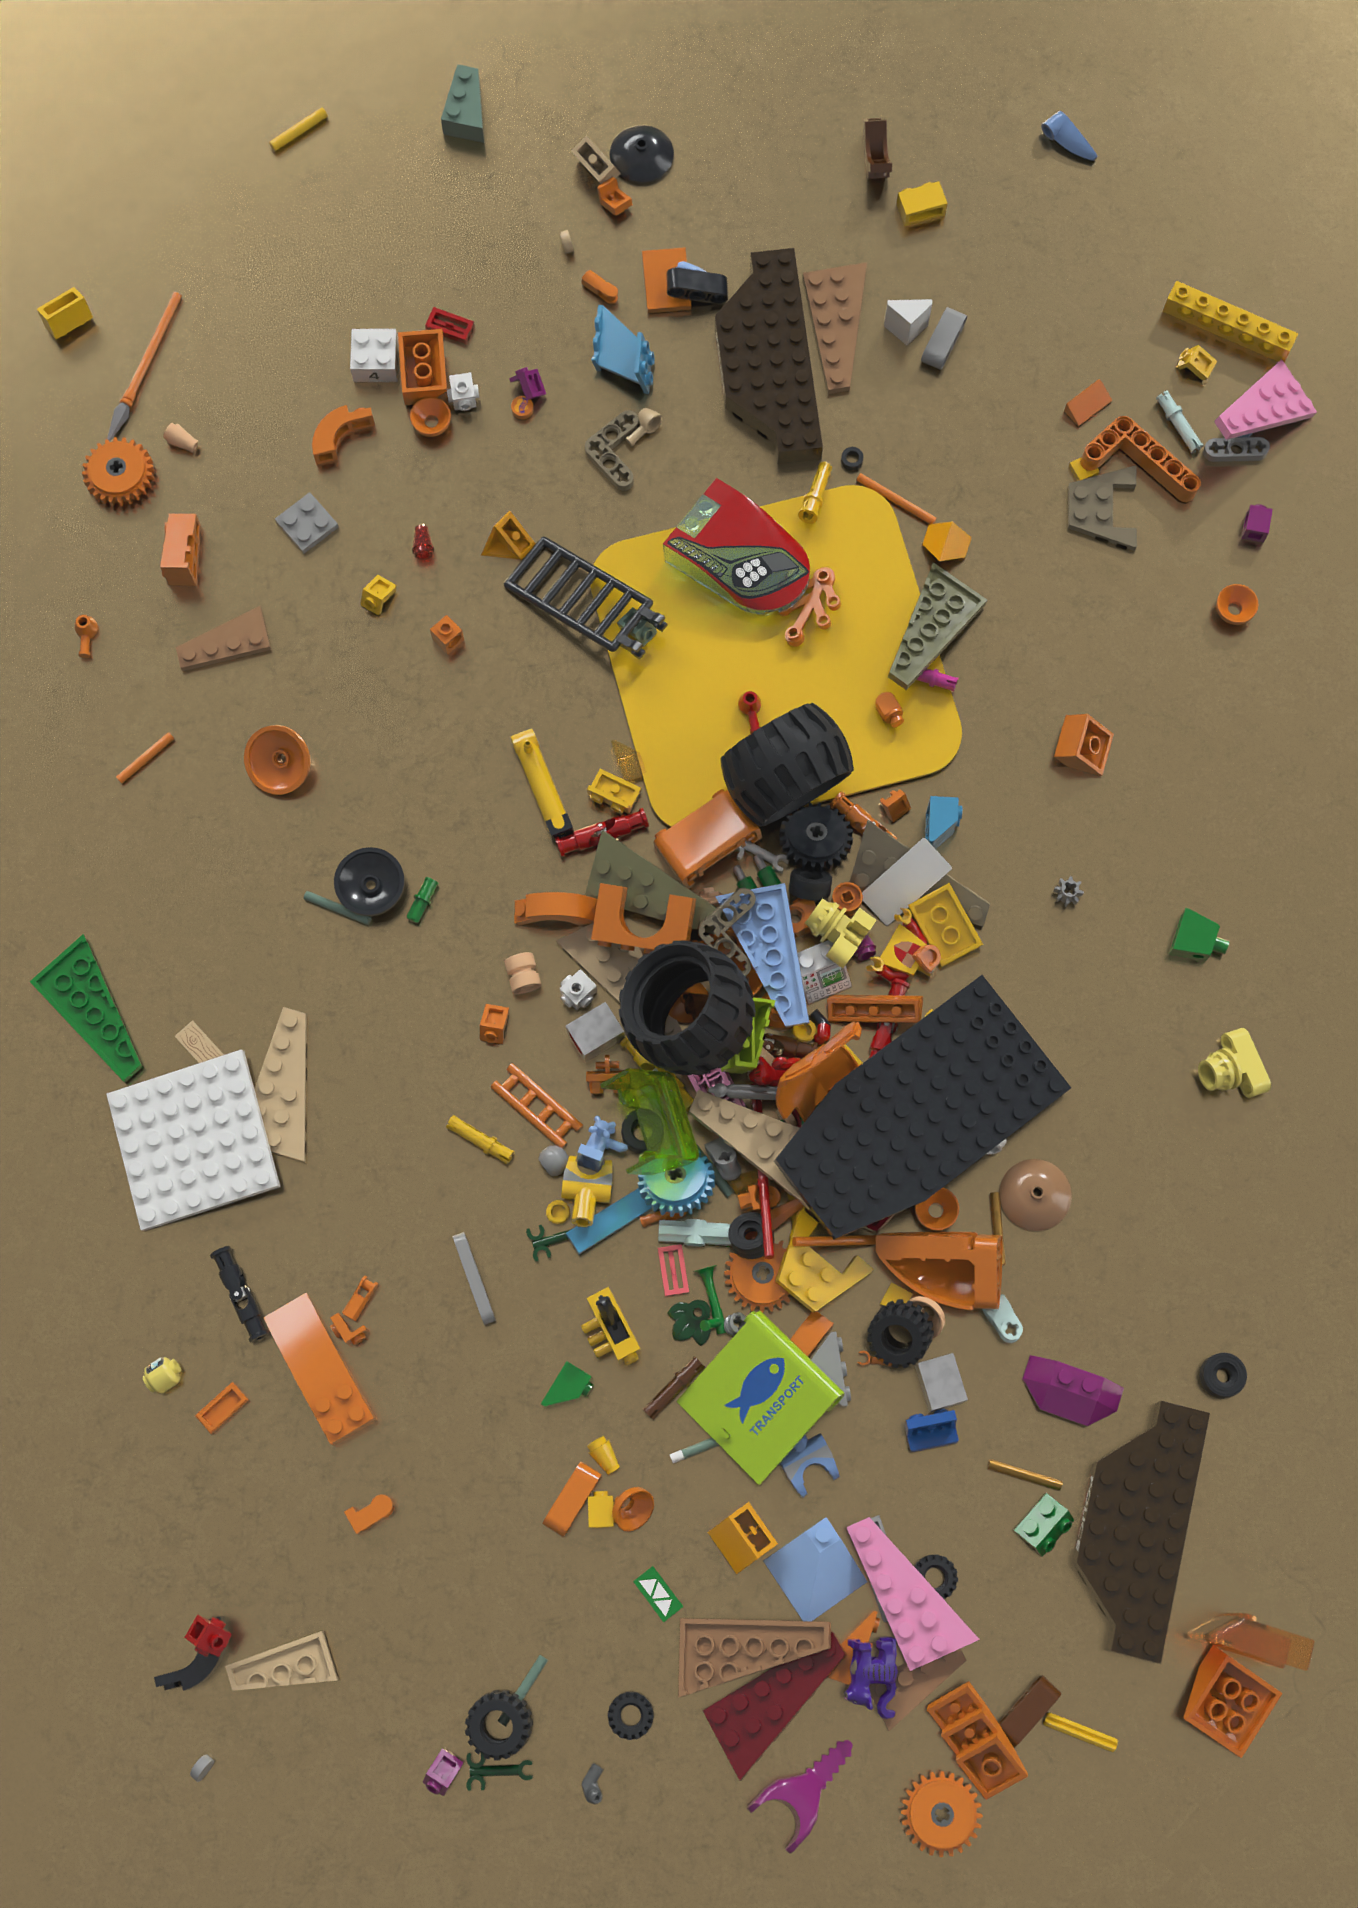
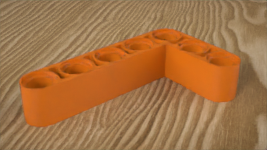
M1128 416L1116 418L1086 446L1082 454L1081 466L1086 470L1093 471L1121 449L1182 502L1192 501L1201 486V481L1197 475Z

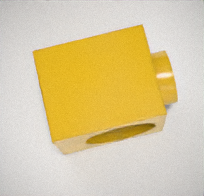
M608 1491L593 1492L592 1497H588L589 1528L614 1527V1519L612 1517L614 1497L608 1496Z

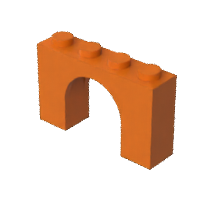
M600 883L591 937L592 940H598L597 945L611 947L612 943L621 944L620 949L634 951L635 947L644 948L643 953L649 954L655 950L654 947L661 944H671L673 941H690L696 898L669 894L666 919L663 927L655 935L642 938L633 934L626 926L624 920L628 887Z

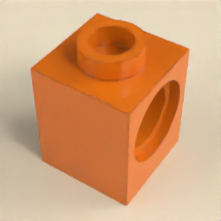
M448 615L430 629L432 640L447 655L464 641L462 629Z

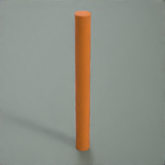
M862 473L858 475L857 482L876 491L884 498L928 524L936 522L937 518Z
M876 1235L842 1236L835 1240L831 1236L793 1237L792 1244L794 1247L876 1245Z

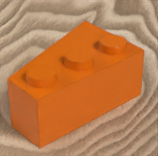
M169 514L168 522H165L164 527L165 540L160 565L162 576L166 578L169 586H196L200 522L196 514Z

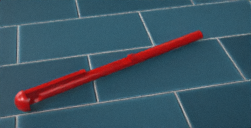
M752 1099L753 1110L763 1114L762 1100ZM758 1170L765 1259H773L774 1247L768 1177Z

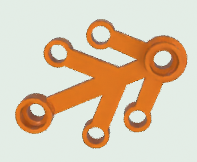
M823 567L816 570L813 578L808 579L803 590L813 588L810 594L785 605L787 606L785 610H780L782 607L777 608L779 615L787 616L791 611L803 607L794 626L789 627L785 632V638L790 646L797 647L804 642L805 636L802 630L813 609L817 615L816 622L820 629L825 630L831 626L830 617L825 613L819 597L824 590L827 596L826 603L828 608L835 611L841 607L840 598L835 595L832 587L835 582V574L832 569ZM832 601H837L834 605L830 604ZM822 620H827L826 623L821 624Z

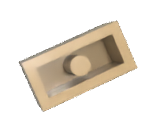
M587 135L571 150L600 184L612 177L617 178L621 174Z

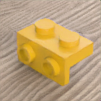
M601 768L591 786L589 785L587 788V793L592 801L598 804H602V802L609 804L613 811L623 814V812L630 814L642 791L641 787Z

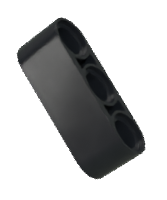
M671 268L666 272L667 294L670 297L713 304H722L728 300V279L725 275L684 268Z

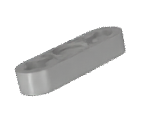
M1262 437L1231 438L1227 440L1225 438H1213L1207 441L1203 449V455L1212 462L1259 461L1267 456L1270 445ZM1238 445L1242 448V453L1235 454L1231 451L1230 447ZM1258 445L1260 449H1263L1262 452H1258L1255 446ZM1212 446L1215 447V450H1218L1217 454L1210 450Z

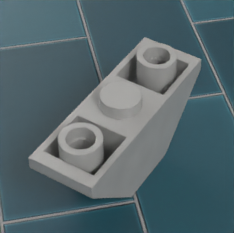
M835 1331L829 1334L811 1360L845 1393L843 1399L837 1404L840 1408H845L848 1406L847 1401H851L849 1386L844 1385L843 1377L847 1376L845 1361L841 1362L839 1352H843L842 1338L837 1337Z

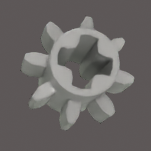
M1072 876L1066 881L1061 878L1058 882L1061 887L1057 886L1053 890V892L1058 893L1056 902L1061 900L1064 902L1065 907L1070 902L1077 905L1079 900L1076 896L1081 897L1084 894V891L1079 890L1081 881H1073ZM1070 889L1073 891L1072 894L1070 892L1067 894L1064 892L1065 890L1069 891Z

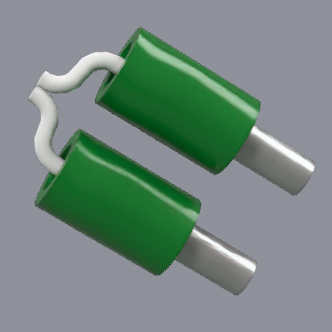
M760 854L753 857L760 870L757 872V876L764 887L782 884L771 865L766 866ZM740 865L732 868L739 880L736 884L738 889L747 888L751 890L757 888L752 877H746Z

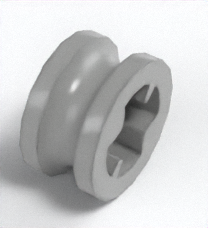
M737 1312L725 1318L724 1329L727 1334L734 1337L745 1324L744 1319L746 1318L744 1314ZM733 1321L739 1324V1328L733 1324Z

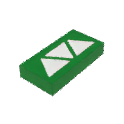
M653 1566L633 1581L663 1622L683 1608V1605Z

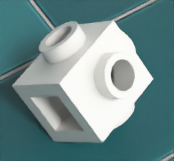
M471 373L449 376L451 388L447 389L448 401L453 402L454 409L466 411L477 407L475 398H480L478 385H473Z
M581 969L573 976L568 975L560 984L562 986L560 988L562 995L560 999L569 1008L573 1006L576 1010L581 1006L583 1008L588 1006L593 1000L592 996L597 992V985Z

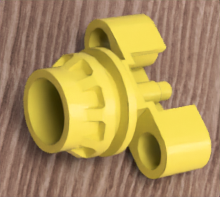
M822 898L804 924L810 927L812 935L817 937L820 934L822 936L820 942L823 943L825 939H828L833 943L826 957L841 968H844L877 920L861 908L850 919L844 915L847 910L846 908L840 911L837 909L839 904L827 902Z
M1245 1028L1222 1034V1049L1210 1053L1207 1059L1202 1060L1198 1065L1199 1078L1204 1087L1210 1091L1216 1089L1226 1091L1240 1086L1243 1094L1251 1098L1269 1092L1271 1089L1269 1076L1251 1036Z

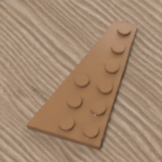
M867 262L803 273L804 287L828 394L850 391Z
M680 1618L678 1697L693 1694L831 1649V1622Z

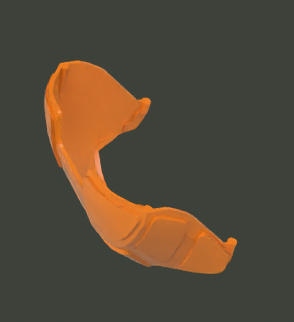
M853 1021L843 1027L829 1042L821 1045L797 1061L781 1076L776 1091V1105L783 1119H787L795 1108L805 1122L831 1088L860 1066L852 1054L844 1047L850 1040L860 1039L862 1028L859 1022L855 1023Z

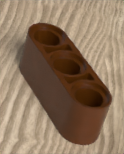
M1041 1675L999 1722L1014 1748L1026 1737L1062 1694L1044 1675Z

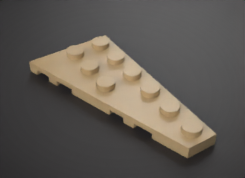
M594 923L556 941L573 960L579 963L597 983L620 1003L619 994L620 990H623L626 982L625 978L643 956L639 947H635L634 951L620 949L621 944L612 943L611 947L597 945L598 940L591 939ZM668 1014L665 1022V1035H675L681 1032L682 1029L677 1020Z
M283 1007L254 1090L271 1153L306 1163L307 1015L306 1013Z

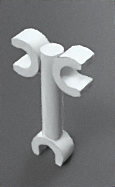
M745 841V847L742 848L740 846L737 848L740 851L737 856L738 860L744 856L745 849L755 855L760 854L762 859L773 864L775 872L780 874L783 873V868L779 867L777 863L784 861L788 864L789 862L786 859V855L780 854L776 856L756 844H752L750 841Z

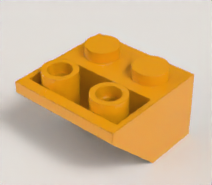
M749 1502L707 1532L736 1574L778 1544Z

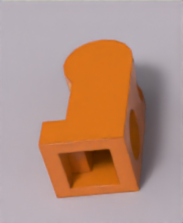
M378 1495L373 1498L371 1504L357 1511L355 1507H351L344 1513L355 1533L361 1534L390 1516L394 1511L395 1504L391 1497Z

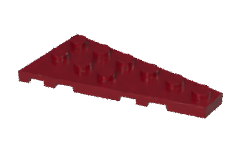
M831 1632V1649L775 1666L703 1710L739 1781L744 1779L748 1771L759 1761L768 1747L775 1742L800 1712L804 1704L815 1694V1691L824 1680L831 1675L847 1654L834 1632Z

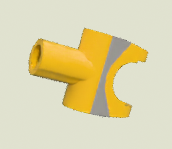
M570 1155L564 1171L561 1198L574 1199L571 1222L579 1227H589L593 1225L596 1202L610 1203L612 1160L605 1159V1164L602 1165L598 1173L587 1175L582 1173L577 1167V1156Z

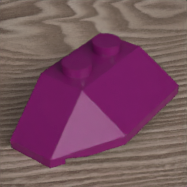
M1029 1355L1022 1378L1039 1410L1084 1426H1089L1117 1412L1124 1390L1123 1387L1102 1376L1056 1360Z

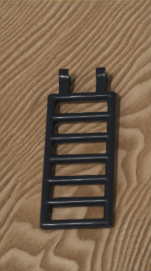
M545 536L538 540L504 582L506 589L610 652H615L621 646L638 659H641L646 653L645 650L641 649L643 644L628 637L641 619L651 623L661 632L668 626L664 622L665 616L650 610L653 606L652 599ZM544 547L554 552L525 589L515 583ZM562 557L572 562L542 599L532 594ZM579 567L589 572L560 609L550 605L551 601ZM596 578L606 583L577 620L567 615ZM614 588L624 593L595 630L585 626L586 622ZM631 599L642 604L613 641L602 636Z

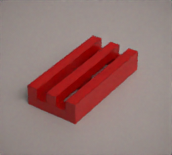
M433 307L425 324L426 330L442 329L443 336L467 344L468 336L470 337L471 330L475 326L472 320ZM435 316L465 326L466 329L456 326L453 323L436 319Z

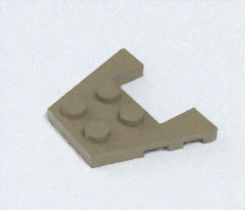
M1136 466L1069 483L1068 528L1092 537L1098 536L1107 539L1109 543L1115 545L1118 543L1127 546L1129 550H1136L1137 528L1113 527V488L1135 489Z

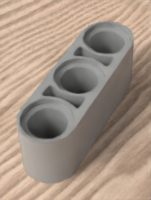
M947 307L923 352L921 362L942 370L968 316Z

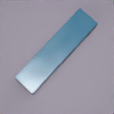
M638 1188L594 1215L592 1226H576L566 1232V1236L577 1253L581 1254L641 1215L652 1210V1206L646 1205L645 1198L642 1199Z

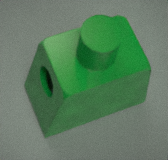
M1185 908L1181 914L1169 955L1207 961L1212 951L1225 954L1229 941L1217 937L1220 928L1219 924L1189 908Z

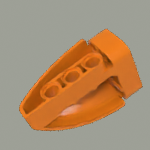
M894 1232L876 1235V1253L878 1257L900 1281L914 1291L933 1301L958 1309H999L1003 1262L1002 1235H978L977 1232Z

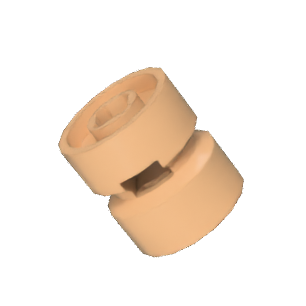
M520 953L504 960L507 975L512 976L509 982L513 994L531 992L542 986L539 973L534 971L537 966L533 953Z

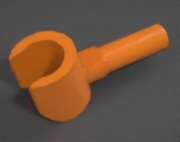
M867 1351L859 1352L861 1355L868 1356V1361L865 1363L858 1362L859 1365L867 1367L870 1364L885 1365L883 1364L884 1359L880 1358L878 1360Z

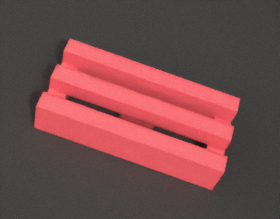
M682 1244L659 1247L658 1254L665 1297L689 1293ZM678 1250L683 1288L680 1289L678 1287L673 1251ZM663 1252H668L674 1290H669Z

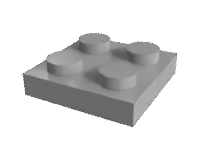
M310 492L275 518L278 526L303 554L339 528L338 523Z

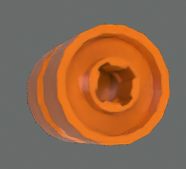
M844 882L837 885L834 889L831 902L839 904L837 909L840 911L846 908L847 910L844 915L851 919L856 911L861 908L863 894L856 884Z

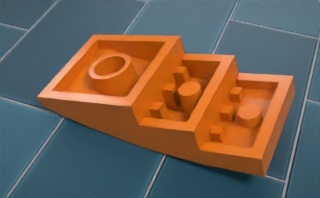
M969 1681L928 1705L927 1711L942 1729L941 1736L956 1754L955 1761L986 1800L1028 1777L1024 1765L1000 1724Z

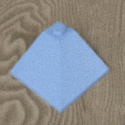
M827 1517L763 1561L802 1621H813L867 1583L866 1578Z

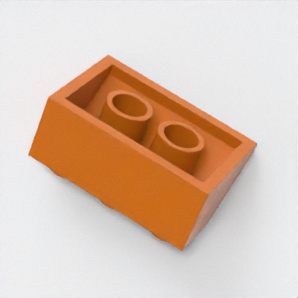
M442 329L398 332L401 385L405 405H414L417 401L426 397L437 398L447 392Z

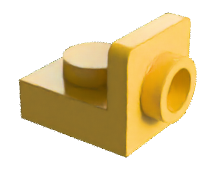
M1197 345L1190 349L1186 348L1179 357L1181 360L1177 368L1181 370L1187 367L1203 381L1208 379L1217 360L1200 345Z
M377 575L363 588L361 606L380 615L383 604L396 592L397 585Z

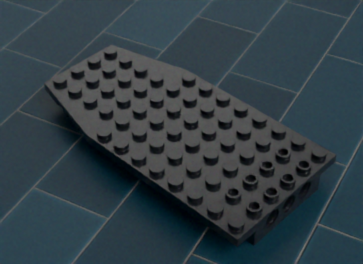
M981 975L838 1081L776 1157L774 1163L833 1240L926 1201L1070 1090L1071 1086L985 977Z

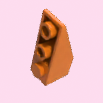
M871 1611L840 1643L847 1655L828 1678L850 1685V1666L853 1648L848 1646V1639H860L861 1642H869L871 1633H876L879 1626L880 1618L876 1617L877 1611Z

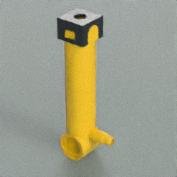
M531 728L510 736L545 821L552 843L555 842L556 837L562 838L573 834V826L561 802L533 729Z

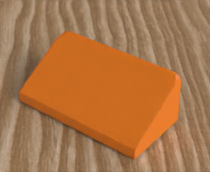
M1098 379L1066 404L1064 412L1079 427L1111 403L1112 399L1102 381Z

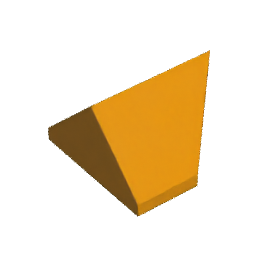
M508 511L493 527L481 556L522 560L536 543L513 513Z
M953 521L929 524L922 546L926 547L939 561L957 558L965 559L972 537Z

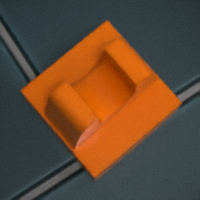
M901 789L897 792L892 790L890 792L891 796L886 800L884 798L880 799L887 817L892 822L911 809L907 796Z

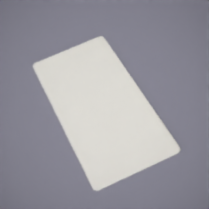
M922 838L862 892V900L888 926L895 920V914L900 915L903 913L900 908L907 909L909 904L919 899L945 876L952 867L926 838Z

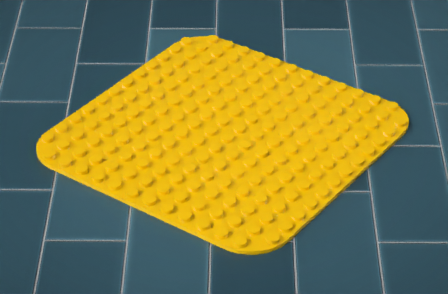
M846 485L824 490L822 495L823 505L818 510V520L815 523H805L798 517V512L804 505V496L759 506L804 548L810 564L809 579L813 578L816 570L823 567L832 569L835 574V582L832 587L835 595L840 598L841 607L835 611L830 610L826 603L827 596L823 590L819 598L825 613L830 617L831 626L825 630L820 629L816 622L817 615L813 609L802 630L805 636L804 642L797 647L790 646L787 643L785 632L789 627L794 626L803 607L791 611L787 616H781L777 609L755 610L740 605L699 567L663 544L675 528L619 541L606 548L594 563L596 567L652 599L653 606L650 610L665 616L664 622L668 624L663 632L656 629L657 634L641 648L646 652L641 659H638L621 646L615 652L608 650L651 807L659 819L669 827L674 826L712 800V796L719 790H728L724 781L720 758L739 741L750 735L751 728L748 715L743 714L738 708L740 696L748 691H752L760 697L761 708L757 713L760 727L807 703H814L835 721L844 734L851 751L854 771L838 785L811 801L810 803L812 804L833 800L842 791L845 793V796L936 773L946 767L957 754L962 739V726L951 690L938 686L931 687L929 683L916 680L905 690L888 678L919 599L920 591L894 510L889 502L876 491L858 485ZM710 519L677 528L695 538ZM677 539L670 541V543H672L673 545L675 542H679ZM683 541L680 545H677V548H681V546L684 547L691 544L725 565L728 570L720 579L741 595L754 596L772 591L807 572L796 560L781 549H707L690 542L683 543ZM690 545L688 548L686 547L685 549H683V552L688 553V550L692 551L693 549H695L693 554L691 553L689 556L693 557L696 554L698 556L700 555V553H698L699 550L696 551V548H691ZM775 552L784 553L799 567L798 573H796L798 568L773 572L754 588H735L732 577H730L732 576L734 565ZM763 553L734 562L732 564H728L720 560L719 558L713 556L716 555L727 560H734L753 554ZM704 554V556H701L699 560L697 559V561H707L708 558H712ZM712 559V561H709L706 566L710 567L713 564V566L715 567V565L720 566V564L716 561V564H714V561ZM720 566L713 572L718 573L720 571V573H723L726 568ZM596 578L590 585L593 599L606 584L599 578ZM771 587V588H769V589H766V590H763V591H757V592H745V591H741V590H749V591L762 590V589ZM616 588L612 590L596 610L600 623L624 594ZM813 588L802 591L796 599L810 594ZM631 599L603 636L613 641L622 630L617 622L632 607L638 610L642 604ZM832 601L830 604L834 605L837 601ZM783 606L780 610H785L787 606ZM822 620L821 624L826 623L827 620ZM629 634L628 637L630 639L636 640L633 636ZM939 655L927 669L933 671L938 669L939 673L945 674ZM891 692L901 705L904 722L900 726L893 728L890 723H885L876 710V698L881 693ZM747 698L746 701L753 702L754 699Z

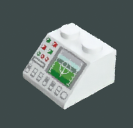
M829 940L798 952L805 999L808 1005L852 987L846 965L844 968H841L826 957V954L833 945Z

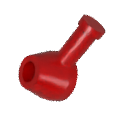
M752 691L745 692L739 698L738 708L743 714L748 715L751 728L750 734L760 728L757 713L761 708V700L756 693ZM747 698H753L754 701H753V702H748V701H746V699H747Z

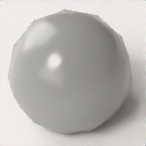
M553 1145L544 1148L538 1159L551 1176H558L565 1171L569 1157L562 1147Z

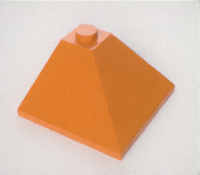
M1213 1645L1199 1666L1184 1719L1242 1758L1283 1693Z

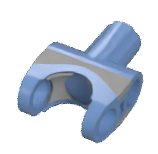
M821 1433L810 1439L805 1435L780 1463L787 1479L801 1497L808 1495L803 1485V1472L808 1466L813 1464L820 1465L826 1472H829L833 1480L840 1477L833 1455Z

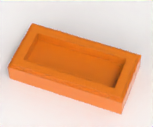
M232 1382L199 1411L195 1417L210 1434H214L250 1400Z

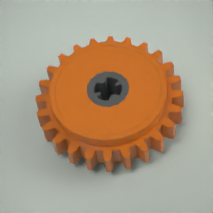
M114 437L113 442L105 439V444L97 443L98 448L96 450L90 449L91 456H85L88 463L82 464L85 470L82 472L84 484L89 493L93 494L96 500L101 499L103 504L109 500L111 506H114L115 502L123 506L126 501L130 505L132 504V499L140 500L139 495L141 493L147 494L145 487L151 488L149 480H154L152 472H155L152 458L147 449L144 450L142 444L136 446L133 439L129 443L126 437H123L122 441H118L117 437Z
M781 1240L778 1244L773 1243V1259H765L764 1256L757 1259H745L738 1254L730 1252L729 1257L732 1259V1262L726 1261L725 1266L729 1267L730 1270L724 1271V1276H728L730 1279L725 1281V1285L732 1286L728 1293L729 1295L736 1294L734 1298L735 1303L739 1300L743 1301L741 1308L744 1309L748 1304L751 1306L750 1312L754 1311L755 1308H759V1311L764 1312V1308H768L769 1312L773 1313V1306L782 1309V1301L787 1304L790 1303L788 1295L791 1294L775 1282L784 1252L787 1250V1248L784 1249L782 1247L784 1241ZM759 1269H765L764 1272L768 1271L769 1274L766 1276V1280H760L761 1276L757 1278L756 1275L759 1274Z
M940 1770L939 1777H936L933 1771L929 1772V1779L920 1775L921 1783L918 1784L913 1781L914 1790L906 1789L905 1791L909 1798L901 1800L902 1803L907 1805L906 1809L900 1810L901 1814L906 1815V1819H903L901 1824L909 1826L905 1834H913L911 1842L915 1844L919 1841V1850L921 1851L928 1847V1854L931 1856L935 1850L938 1851L939 1857H943L944 1851H947L949 1856H953V1849L955 1848L962 1853L961 1845L965 1843L970 1847L971 1843L968 1840L970 1836L977 1838L976 1833L973 1832L974 1828H981V1825L976 1820L977 1818H982L983 1814L977 1812L976 1809L982 1805L980 1802H974L973 1800L978 1794L976 1792L969 1793L972 1785L968 1783L963 1786L964 1778L961 1776L955 1781L954 1773L952 1772L949 1773L948 1778L945 1777L943 1770ZM946 1807L947 1810L944 1812L947 1813V1817L945 1819L941 1817L937 1820L936 1817L938 1815L935 1813L937 1808L942 1810Z

